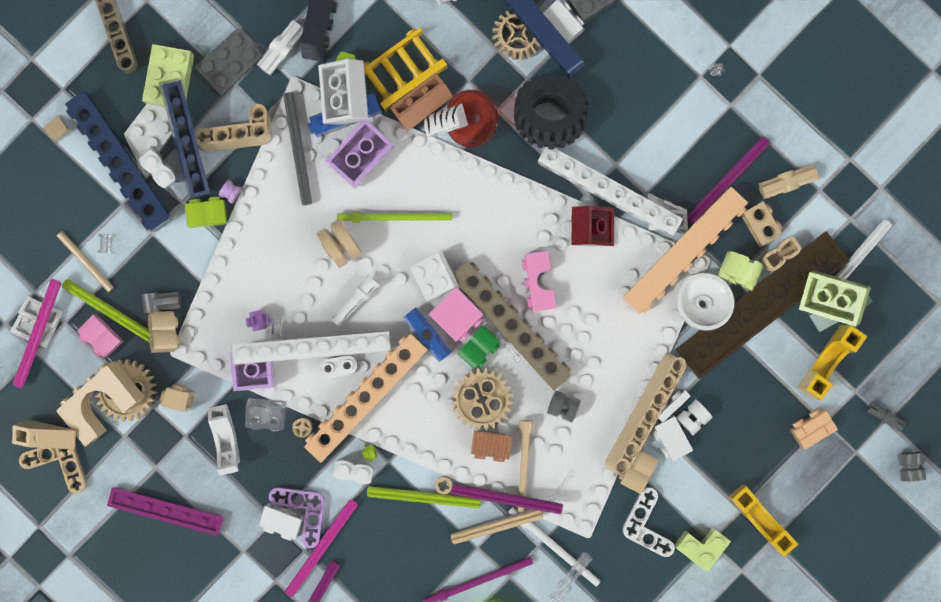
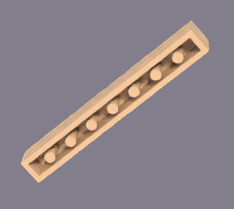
M732 187L728 188L622 299L638 314L641 312L645 314L653 306L651 302L655 298L659 300L666 293L664 289L669 284L672 286L679 279L677 275L682 270L686 272L693 265L691 261L695 257L700 258L706 252L704 248L709 243L712 245L720 237L718 233L722 229L726 231L733 224L731 220L735 216L740 217L746 211L745 205L748 202Z

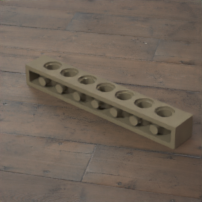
M466 261L453 273L459 287L555 391L571 376L569 366L564 361L560 363L556 359L558 354L551 347L547 349L544 346L545 340L539 333L534 335L530 330L532 327L525 318L521 320L517 316L519 311L512 304L508 306L504 302L506 297L499 290L495 292L491 287L493 283L487 276L482 277L478 273L480 268L473 261L471 263ZM475 276L478 278L479 283L476 287L468 285L467 280L469 277ZM487 290L491 293L492 297L489 301L481 299L480 294L482 291ZM502 305L505 310L504 314L501 316L495 315L493 312L494 306ZM509 319L517 321L516 329L509 330L506 323ZM521 334H529L530 342L528 344L520 342L519 337ZM536 347L543 350V356L539 359L534 358L532 354ZM548 362L556 364V370L552 373H548L545 369Z

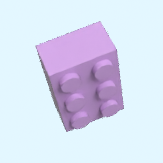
M363 120L328 157L326 163L356 189L390 153L394 145L371 123Z

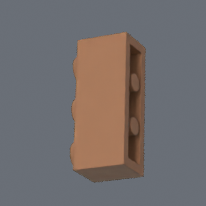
M434 73L393 104L390 109L408 132L453 96L445 83Z

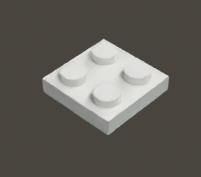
M442 251L410 267L426 302L459 286Z

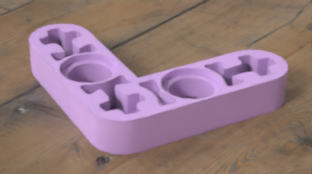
M283 487L272 489L269 493V500L272 504L306 509L302 543L307 548L316 547L321 535L325 504L324 496L314 491ZM280 491V495L286 496V492H290L288 503H285L286 498H280L279 501H276L273 494ZM294 493L302 496L301 503L295 504L292 502L291 497ZM305 494L309 495L307 499H313L315 496H318V500H321V503L314 506V502L308 501L307 505H304L306 500ZM310 515L318 517L319 522L317 525L309 524L308 517ZM307 527L318 529V532H313V538H316V541H313L312 544H309V540H306V537L310 535V530H306Z

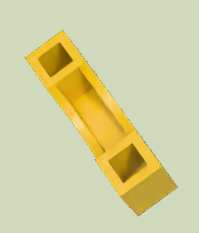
M742 484L729 496V499L781 556L785 557L798 545L745 485Z

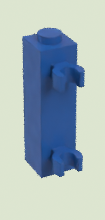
M375 94L366 95L368 118L382 114ZM321 112L309 117L310 123L307 124L311 134L315 133L318 138L360 121L341 125L323 124Z

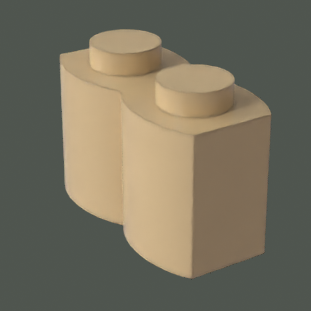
M794 237L784 239L773 250L765 252L760 257L759 262L764 265L763 268L766 272L776 270L787 259L795 257L802 247Z
M174 311L150 312L148 315L151 353L175 352L177 346H180V337L176 335L175 328H178V318L174 316Z
M640 450L628 473L622 476L619 475L618 478L621 479L620 484L642 494L659 460Z

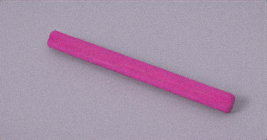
M51 279L13 381L15 387L23 388L61 286V282L56 279Z
M350 499L286 588L285 593L288 596L293 597L358 506L357 502Z

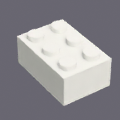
M345 59L318 65L323 124L341 125L368 120L363 61Z

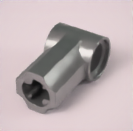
M179 292L141 294L144 314L181 308Z

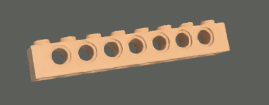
M405 334L398 342L400 346L396 350L392 348L384 356L387 360L383 364L379 362L371 370L373 372L369 379L364 377L358 384L360 388L356 392L352 390L345 398L347 402L343 406L339 404L332 411L334 416L329 421L325 419L318 426L320 431L316 435L312 433L305 440L307 444L304 447L320 463L326 459L427 352L428 349L412 334L409 336ZM402 349L409 350L410 358L408 360L400 358L399 354ZM389 363H394L397 366L395 374L387 372L386 367ZM376 377H380L384 381L381 388H376L373 385V380ZM366 391L370 394L368 402H363L360 399L361 392ZM353 405L356 407L357 414L355 416L348 415V406ZM339 419L343 422L344 427L342 430L334 428L335 420ZM322 434L330 436L329 444L321 442L320 437Z

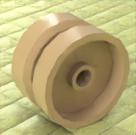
M337 219L331 223V229L335 236H332L329 230L325 228L316 234L330 259H333L336 265L342 268L348 264L344 251L353 259L360 256L362 252L341 220Z

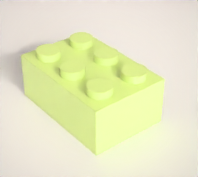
M152 44L142 101L145 104L165 107L159 82L175 78L181 80L185 98H187L194 54L187 50Z
M818 271L809 272L799 309L857 326L861 323L871 287Z

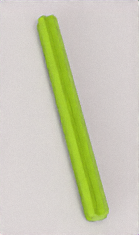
M66 279L63 282V289L150 343L149 329L71 280Z
M369 486L367 489V496L374 498L477 509L481 506L480 499L458 495Z

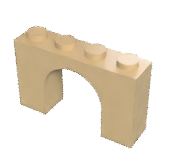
M116 361L110 364L106 362L98 368L99 373L89 376L85 380L86 384L77 387L73 391L74 395L71 398L70 396L65 398L60 403L62 406L56 410L69 428L76 430V436L85 447L96 441L107 431L91 410L90 398L94 391L106 393L123 413L132 409L145 397Z

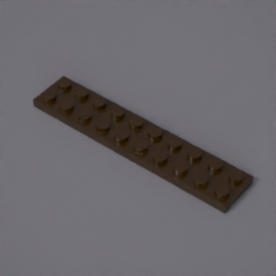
M824 231L801 249L795 257L787 260L780 268L759 282L752 291L749 290L735 301L733 313L724 325L709 331L698 330L675 348L676 352L681 358L685 359L687 366L695 376L701 379L799 302L803 297L809 272L818 271L832 276L850 260L827 231Z

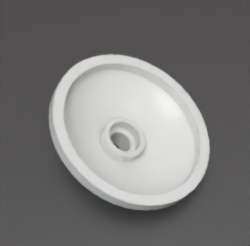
M701 273L691 276L681 285L677 294V308L683 320L691 327L709 331L721 327L729 320L734 309V297L728 284L720 277ZM699 302H703L705 307H701Z

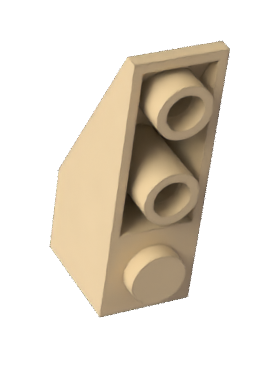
M26 419L13 425L12 444L34 448L75 449L76 430Z

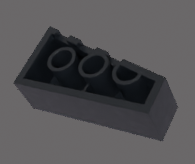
M337 0L309 1L300 40L302 58L325 62L326 51L330 44V31L333 30L334 26L333 16L337 13L338 9Z

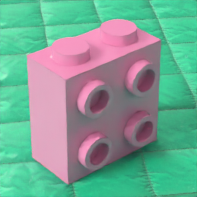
M457 287L429 313L455 342L458 340L462 342L469 335L467 331L472 326L476 328L483 321L481 311Z

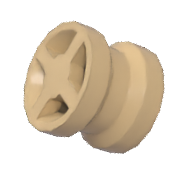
M300 418L293 424V432L300 438L310 435L313 430V424L307 418Z

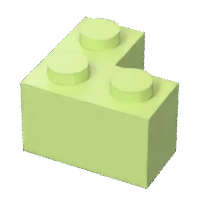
M712 527L701 542L687 531H684L674 546L708 572L731 541Z

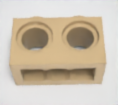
M764 201L746 210L741 215L759 247L783 235L780 223L773 219L771 215L773 211L769 204H765ZM755 210L762 212L761 220L755 219ZM766 226L772 230L770 237L765 236L763 232Z

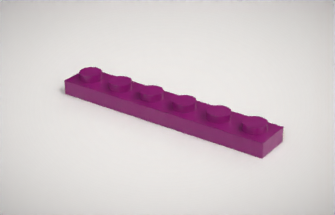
M112 487L107 506L216 536L220 535L224 516L117 487Z

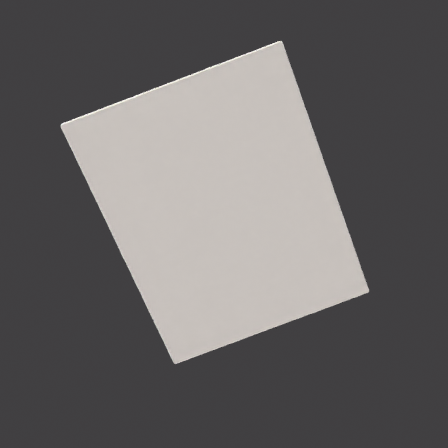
M292 77L285 93L293 92L312 204L307 206L301 204L284 97H282L271 122V140L260 147L179 331L180 346H177L175 352H170V355L233 383L230 357L231 345L389 331L390 349L396 350L400 346L399 340L405 334L407 336L412 334L425 346L403 318L416 307L452 353L441 362H438L428 349L349 434L467 486L519 495L522 432L519 428V420L535 421L534 429L530 433L526 497L562 503L563 511L561 514L542 511V519L590 538L618 475L606 468V458L664 355L671 353L683 326L684 320L677 308V294L681 285L693 275L706 273L710 258L702 255L700 258L695 257L691 261L693 265L686 272L682 270L677 275L679 277L677 282L672 286L669 284L664 289L666 293L659 300L655 298L651 302L653 306L645 314L643 312L638 314L622 297L675 242L614 216V246L571 245L572 207L590 205L432 136L427 137L425 133L412 128L407 132L401 123L381 114L368 118L367 121L394 145V148L367 178L354 189L326 163V160L362 121L317 138L315 133L311 134L307 123H310L309 117L322 112L321 90L315 85ZM352 211H360V213H452V221H360V223L341 221L362 252L360 256L353 259L344 251L348 264L342 268H339L333 259H330L316 234L325 228L329 230L332 236H335L331 229V223L337 220V213H352ZM440 251L443 252L452 273L466 261L469 263L473 261L480 268L478 273L482 277L487 276L493 283L491 287L495 292L499 290L506 297L504 302L508 306L512 304L519 311L517 316L521 320L525 318L532 326L530 330L534 335L539 333L545 340L544 346L547 349L551 347L558 354L556 359L560 363L564 361L571 369L569 371L571 376L556 390L565 393L567 398L572 396L581 400L574 421L571 423L563 420L561 415L555 417L547 413L555 391L482 311L483 316L481 318L483 321L476 328L472 326L467 331L469 335L462 342L460 340L455 342L429 315L455 288L426 302L410 267ZM548 251L551 270L541 272L537 277V284L543 290L554 289L556 309L532 312V308H528L527 297H530V290L525 288L524 278H528L527 270H523L522 259H525V254ZM369 274L381 286L376 288L369 295L370 298L366 301L364 300L341 326H338L331 317L355 293V288L359 287ZM471 276L468 278L467 283L470 287H476L479 280L477 277ZM457 286V288L474 304V302L465 294V292L459 286ZM484 290L481 292L480 297L483 301H489L492 295L489 291ZM502 305L494 306L493 312L495 315L501 316L504 314L505 310ZM263 310L264 314H269L271 323L266 324L267 329L253 332L252 327L247 328L246 318H250L249 312ZM509 319L506 323L509 330L516 329L517 321ZM482 325L500 340L498 343L500 347L494 354L488 353L485 357L487 361L479 369L480 373H483L484 369L487 368L488 374L495 370V377L501 374L500 381L507 380L504 386H511L507 393L513 394L512 397L508 398L513 404L507 406L512 410L511 412L505 411L508 418H500L502 424L496 421L495 428L488 425V430L486 431L484 426H481L479 431L512 435L510 457L505 459V462L493 461L494 457L487 456L485 460L474 458V455L471 454L473 433L474 430H477V425L474 424L471 429L470 422L463 425L464 418L457 419L460 412H453L457 405H451V402L456 401V398L451 397V394H457L453 387L460 386L457 380L463 382V374L469 377V371L471 370L473 374H476L478 368L473 369L457 353ZM429 329L424 330L422 333L423 339L431 340L433 332ZM523 333L520 335L519 340L522 344H528L530 336L527 333ZM536 347L532 352L533 357L536 359L541 358L543 350ZM402 349L399 355L402 360L410 358L409 350ZM389 351L273 361L275 387L253 389L250 391L323 422L325 419L329 421L334 416L332 411L339 404L343 406L347 402L345 399L352 390L356 392L360 388L358 384L364 377L369 379L373 374L371 370L379 362L383 364L387 360L384 356ZM352 356L357 361V369L351 375L324 378L319 373V365L325 359ZM349 362L344 363L345 369H349L351 367V364ZM548 362L545 366L548 373L554 372L556 364ZM389 363L386 370L389 374H395L397 366L394 363ZM326 365L325 371L331 372L332 367L330 365ZM376 377L373 380V385L376 388H381L384 384L383 379L380 377ZM485 381L482 384V390L485 392H490L493 389V384L490 381ZM475 383L474 386L479 395L477 402H481L486 414L490 415L485 402L488 397L482 395L478 384ZM465 390L464 397L469 400L475 397L474 390ZM363 391L360 394V399L363 402H368L370 394ZM492 399L489 403L490 408L493 410L498 409L500 401ZM564 404L563 409H567L568 406ZM350 405L347 407L348 415L355 416L357 414L355 406ZM474 407L471 413L474 417H480L483 410L480 407ZM339 419L334 421V428L342 430L344 427L343 422ZM525 508V511H526V512L533 510V509Z

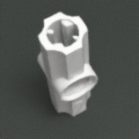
M292 20L283 33L271 42L269 50L257 65L267 74L271 75L279 64L291 55L294 46L301 38L303 27Z

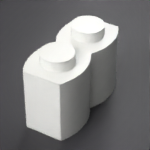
M149 147L140 154V164L146 171L152 173L153 179L159 186L166 188L175 180L173 168L163 161L161 154L155 148Z
M339 459L335 462L333 476L340 480L352 479L359 484H369L372 482L375 468L368 463L356 464L348 459Z

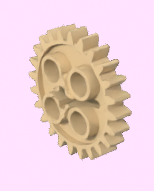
M126 359L125 362L118 360L117 363L135 385L137 383L141 384V393L145 397L125 413L102 391H99V394L94 396L100 398V401L96 404H103L101 411L108 410L107 417L114 414L113 420H118L119 417L121 422L126 421L127 418L129 421H133L134 417L140 419V413L143 415L147 414L145 408H152L149 402L156 401L152 394H157V391L152 390V387L157 386V384L151 383V380L155 377H148L150 369L143 371L144 364L137 367L138 361H133L131 364L130 359Z
M477 368L476 374H473L470 370V376L467 377L463 374L464 381L457 380L460 386L453 387L457 394H451V397L456 398V401L451 402V405H457L453 412H460L457 419L463 417V425L470 422V429L475 424L478 431L481 426H484L487 431L488 425L495 428L496 421L502 424L501 417L508 418L505 411H512L507 407L513 404L512 401L508 400L513 394L507 393L511 386L505 387L504 385L507 380L500 381L501 374L495 377V370L490 374L487 373V368L484 369L483 373H480L479 368ZM485 381H490L493 384V389L490 392L482 390V384ZM475 383L478 384L482 395L488 397L485 402L490 415L486 414L482 403L477 402L479 395L474 386ZM465 390H474L475 397L470 400L464 397ZM492 399L500 401V407L496 410L491 409L489 406ZM474 407H480L483 410L480 417L472 415L471 411Z

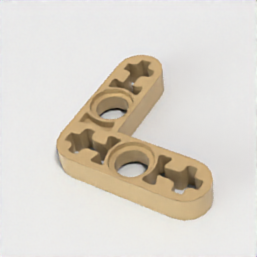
M37 448L21 454L19 464L24 469H31L59 460L69 491L78 494L86 489L87 482L76 448L67 450L68 456L73 455V458L66 460L63 459V457H67L66 452L58 448ZM44 449H49L52 452V457L49 460L44 459L42 456ZM27 455L29 458L34 456L38 457L37 460L31 461L30 464L25 463ZM69 461H73L76 464V469L73 472L68 471L66 468ZM79 473V476L75 477L77 482H81L79 490L77 487H73L75 479L74 477L70 478L69 475Z

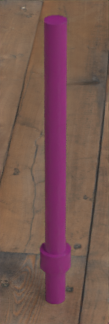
M529 557L447 590L441 589L436 594L424 598V602H443L448 600L450 596L533 564V561Z

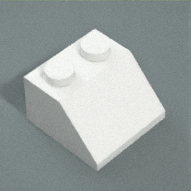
M269 502L264 507L259 526L263 527L265 532L274 534V532L280 533L282 538L291 541L292 538L296 539L298 537L305 515Z

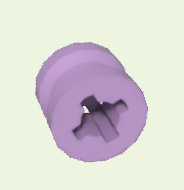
M227 180L220 190L219 196L227 198L228 202L233 204L240 195L242 188L233 185L232 181Z

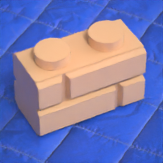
M815 409L809 413L810 417L806 420L799 419L792 424L794 427L790 431L802 449H808L838 430L826 410Z

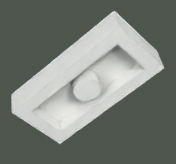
M679 390L670 397L672 401L665 405L658 420L663 423L690 395L685 390L681 392Z

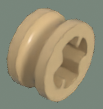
M442 476L437 479L435 483L437 492L448 494L451 491L452 481L450 478ZM444 480L448 481L447 485L449 484V488L441 490V486H438V483H442Z

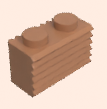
M474 430L471 454L476 459L485 460L487 456L494 457L493 461L505 462V459L510 457L512 435Z

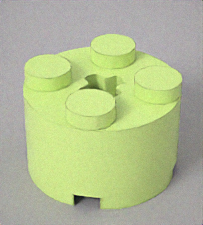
M727 251L718 276L726 279L725 281L736 285L737 283L742 285L743 288L752 291L764 265L757 261L752 263L753 261L749 257Z

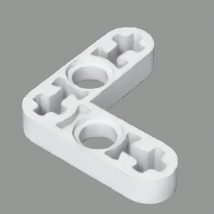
M645 487L642 494H639L623 525V534L628 539L661 556L669 557L674 553V544L669 539L644 527L658 499L656 490L651 487ZM650 491H652V495L654 496V498L649 499L646 503L647 505H650V507L647 508L646 506L639 504L640 501H642L643 503L645 502V492L649 493ZM637 508H643L645 510V516L643 518H637L635 516V510ZM633 517L634 520L641 522L639 526L636 523L634 527L636 533L628 535L627 527H632L634 522L630 520ZM646 534L653 535L654 540L651 544L644 543L643 537ZM658 538H660L659 543L663 545L669 543V551L666 550L663 553V549L658 545L656 549L653 548L657 544Z

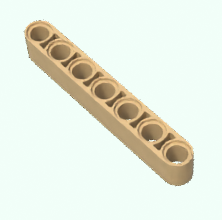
M670 353L664 355L606 458L605 465L608 470L621 476L628 473L686 369L684 358Z

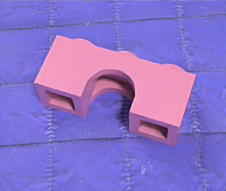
M548 251L525 254V259H522L523 270H527L528 278H524L525 288L530 290V297H527L528 308H532V312L556 309L554 289L543 290L537 284L538 275L541 272L551 270Z

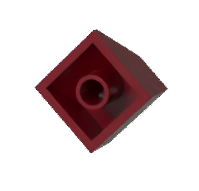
M598 206L572 207L571 245L614 246V208Z

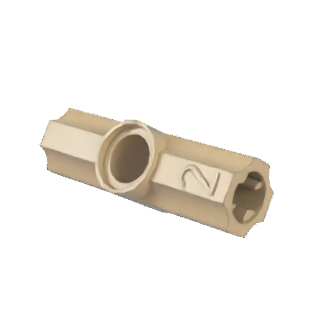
M812 164L795 171L791 170L777 175L776 178L759 183V191L763 199L782 192L787 193L798 189L802 185L818 180L819 177L816 167Z

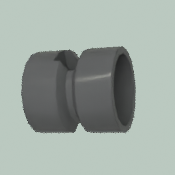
M555 390L547 413L555 417L561 415L563 420L572 423L581 400L572 396L567 398L565 393ZM564 404L568 406L567 409H563Z
M924 452L898 454L899 465L902 466L900 470L902 482L926 480V470L922 467V464L925 463Z

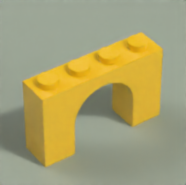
M840 325L796 388L811 399L822 401L833 386L828 380L836 366L848 353H856L867 336L852 325Z

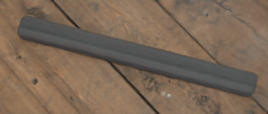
M293 92L284 93L283 97L301 204L307 206L312 204L295 98Z

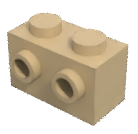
M180 384L167 387L166 391L163 390L160 401L163 402L161 407L181 412L191 411L196 392L187 390L188 386Z

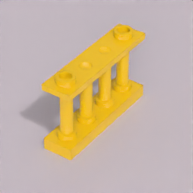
M413 28L402 41L371 63H364V75H367L383 97L380 104L385 112L434 73L438 75L447 68L443 58L440 61L438 59L435 60L419 38L423 34L421 28L417 30ZM412 41L429 63V68L424 72L417 68L404 49ZM396 53L399 54L414 75V79L409 83L403 81L388 60ZM380 64L385 67L398 86V91L393 94L391 92L388 93L373 72V69Z

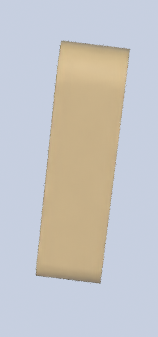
M255 104L249 111L250 123L199 129L195 132L197 144L204 152L265 145L270 142L272 137L270 115L263 105ZM264 131L262 135L258 136L259 132ZM246 133L244 137L239 138L241 134Z

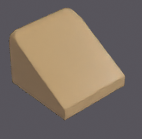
M59 116L43 127L54 142L59 141L71 131Z

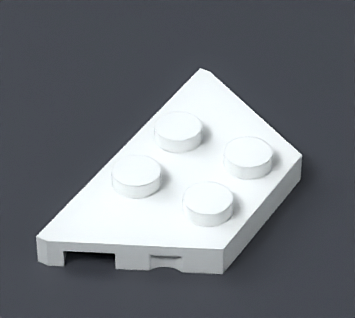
M152 104L145 105L124 133L141 170L144 172L146 170L139 161L140 154L149 147L155 148L160 153L172 137L165 107Z

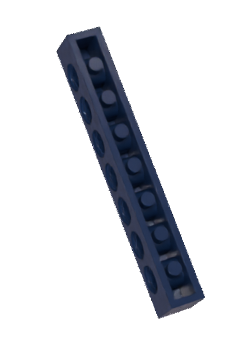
M83 91L66 102L67 114L72 120L75 119L77 121L79 132L83 136L86 134L89 139L88 145L93 151L96 150L98 152L100 163L104 167L107 166L111 171L109 176L115 183H119L121 186L119 190L124 198L130 199L132 202L130 207L136 215L140 214L143 219L141 223L145 229L155 232L172 221V216L90 95ZM85 111L90 113L87 120L82 119V114ZM100 127L99 135L94 136L93 129ZM110 142L111 149L104 152V144ZM117 158H121V166L115 168L114 161ZM127 174H131L133 179L130 183L126 184L124 178ZM141 189L143 197L137 200L135 193ZM152 205L154 212L151 215H147L146 208Z

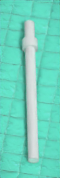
M514 507L508 511L512 516L521 514ZM532 522L521 525L524 529L530 530L593 585L598 586L601 580Z

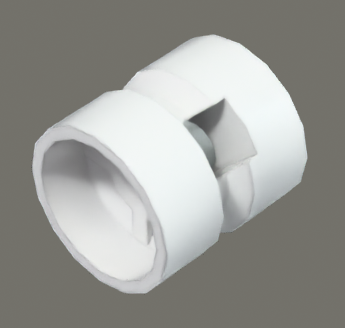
M696 399L688 406V411L683 410L676 417L692 436L701 429V424L705 425L713 418ZM691 415L697 419L694 423L689 418Z

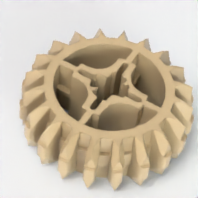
M508 10L505 11L506 18L500 15L499 19L502 22L495 21V25L499 28L492 29V32L497 34L492 36V39L499 40L494 46H502L499 49V53L501 54L506 51V58L509 57V54H513L512 60L516 59V55H519V59L523 60V54L530 58L529 51L535 54L537 50L534 46L540 48V43L535 38L530 43L525 35L528 29L523 24L517 26L511 23V21L519 19L514 13L511 15ZM505 26L511 34L506 42L502 37V30ZM514 31H522L521 38H515ZM515 43H520L523 46L525 45L526 47L521 49H515L510 46H512Z

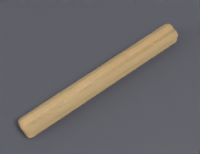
M531 510L451 534V541L457 544L537 521L543 518L542 511Z

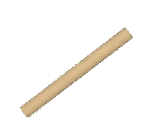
M61 231L57 237L107 292H110L114 288L112 284L67 235Z

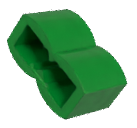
M482 325L457 354L473 369L476 367L480 369L487 361L485 357L488 353L494 354L500 347L498 344L500 340Z

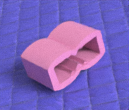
M95 314L77 330L80 334L79 338L85 344L90 343L94 348L92 351L100 358L102 356L108 358L123 342L122 338Z

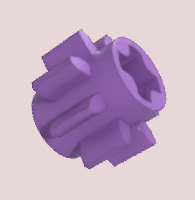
M263 310L249 312L250 318H246L247 328L252 327L253 332L267 329L266 324L271 323L269 314H264Z

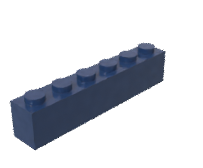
M179 78L159 82L187 193L191 198L208 194L210 191L182 82Z

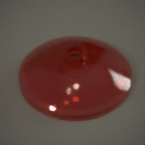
M465 90L456 94L449 102L447 108L462 103L468 126L450 131L448 134L457 144L463 147L475 148L486 144L495 134L498 125V112L494 102L487 94L478 90Z

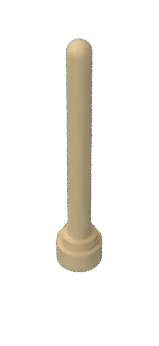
M519 420V428L522 432L519 496L526 497L530 433H532L535 421ZM518 507V511L523 513L525 508Z

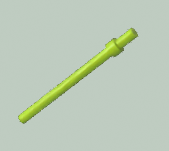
M352 211V213H337V219L352 221V223H360V221H452V213H360V211Z

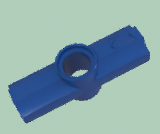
M416 307L403 317L438 362H441L452 353ZM426 329L433 332V338L428 341L422 337V333Z

